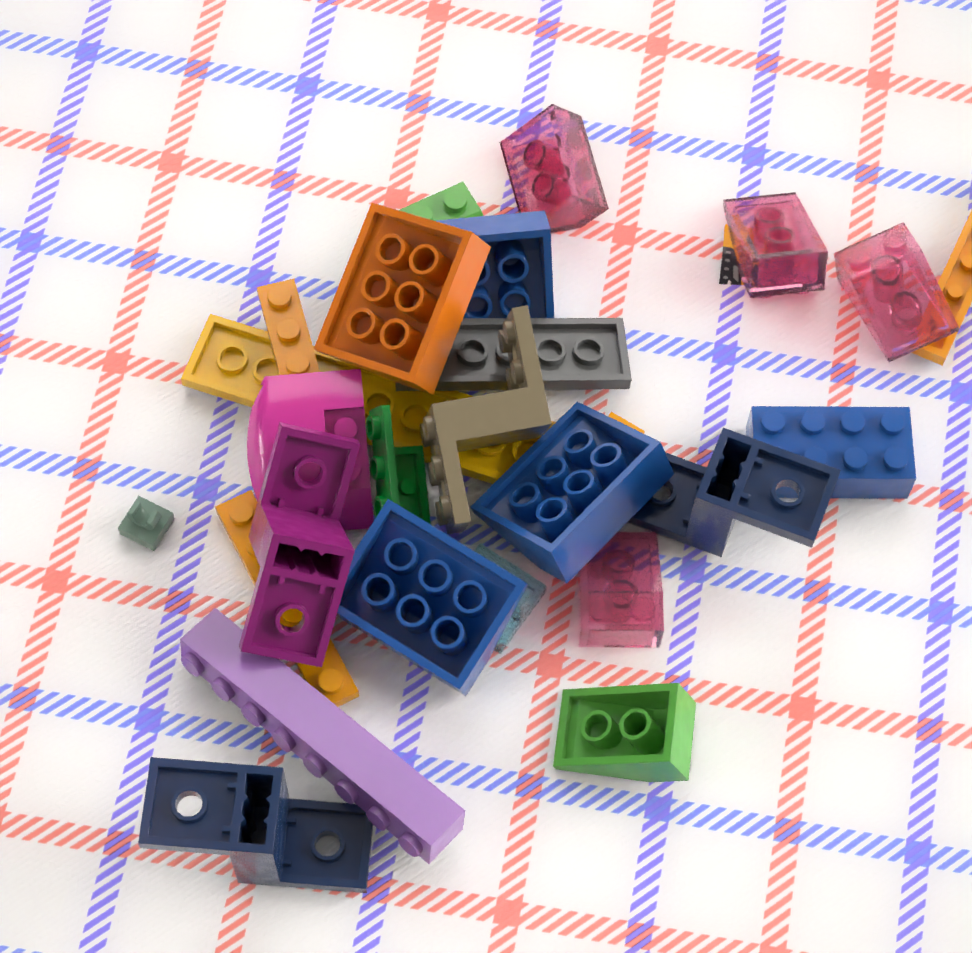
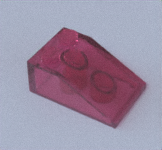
M796 192L723 199L724 213L740 278L750 298H770L775 295L793 293L807 294L811 291L825 289L828 250Z
M904 222L834 253L837 280L888 362L959 331L955 317L922 249Z
M617 532L577 573L578 647L660 648L664 633V611L657 533Z

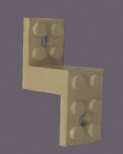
M528 305L512 308L505 321H503V329L498 330L500 350L502 353H508L510 368H506V381L509 390L431 404L426 416L423 417V423L420 424L423 446H430L432 454L431 462L427 463L431 486H438L440 495L439 501L435 502L437 521L439 526H446L447 535L463 532L472 522L458 452L540 438L552 424Z

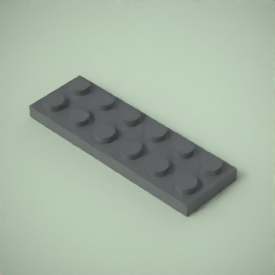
M463 318L435 391L509 390L506 381V368H510L508 353L501 352L498 340V330L503 329V321L506 318ZM530 318L545 390L630 389L632 379L623 318ZM395 382L396 391H420Z

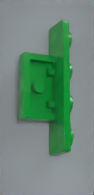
M380 405L369 410V416L366 419V434L368 439L372 440L373 456L370 459L369 468L372 479L376 481L377 496L373 503L375 518L389 499L431 524L423 445L394 447L390 405Z

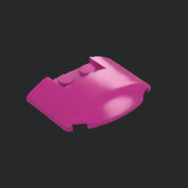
M361 369L265 376L261 383L263 386L254 401V405H252L247 433L249 474L257 502L279 422L353 438L360 442V448L339 521L344 531L369 529L374 520ZM315 462L303 464L299 469V478L304 481L314 480L320 473V465Z

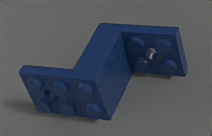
M723 428L707 467L666 453L674 475L663 486L670 490L671 496L665 500H658L652 496L628 523L722 557L736 520L812 548L841 470ZM780 487H790L796 491L798 499L794 502H784L778 498L776 490Z
M150 757L138 845L143 849L229 855L238 883L367 893L374 825L367 818L366 812L356 804L290 799L283 767ZM196 796L202 800V807L197 814L183 816L177 811L178 804L184 797ZM324 836H334L340 842L339 850L331 856L321 855L316 850L318 840Z

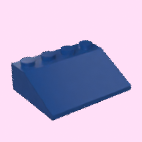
M545 210L436 220L440 223L471 231L491 247L463 318H507L512 308L527 305L530 318H554L551 228Z
M576 402L470 508L476 516L538 568L567 584L674 475V472L660 441L582 403Z
M388 499L355 549L336 616L466 697L490 659L528 584Z

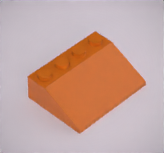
M371 202L314 350L399 384L433 395L491 247L471 231Z

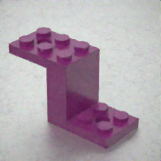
M279 422L248 536L260 570L239 643L241 652L322 667L355 552L339 519L360 448V442L357 439ZM307 462H315L320 465L319 475L311 481H304L298 476L300 467ZM288 609H298L303 615L297 625L286 627L280 623V617L283 612Z

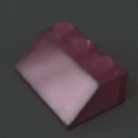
M551 104L499 142L518 212L545 210L551 233L582 228L609 209L581 115Z

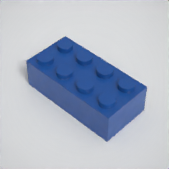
M751 406L746 424V436L841 470L831 498L908 499L916 481L910 407ZM780 487L776 490L778 498H798L796 491L790 487Z

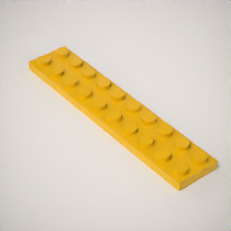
M210 314L182 374V386L252 407L263 386L261 383L264 377L279 375L268 332ZM314 350L320 372L361 369ZM361 369L365 424L369 416V410L380 405H390L394 447L423 445L420 424L423 423V417L426 416L431 404L474 397L459 391H435L433 395L423 391H396L394 381ZM551 421L552 424L546 432L556 423L555 421ZM367 437V444L372 446V440H369ZM539 438L458 452L462 475L494 484ZM423 446L424 461L429 463L432 456L430 446Z

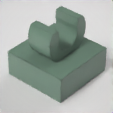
M138 495L119 525L118 530L120 535L155 551L175 518L173 512Z

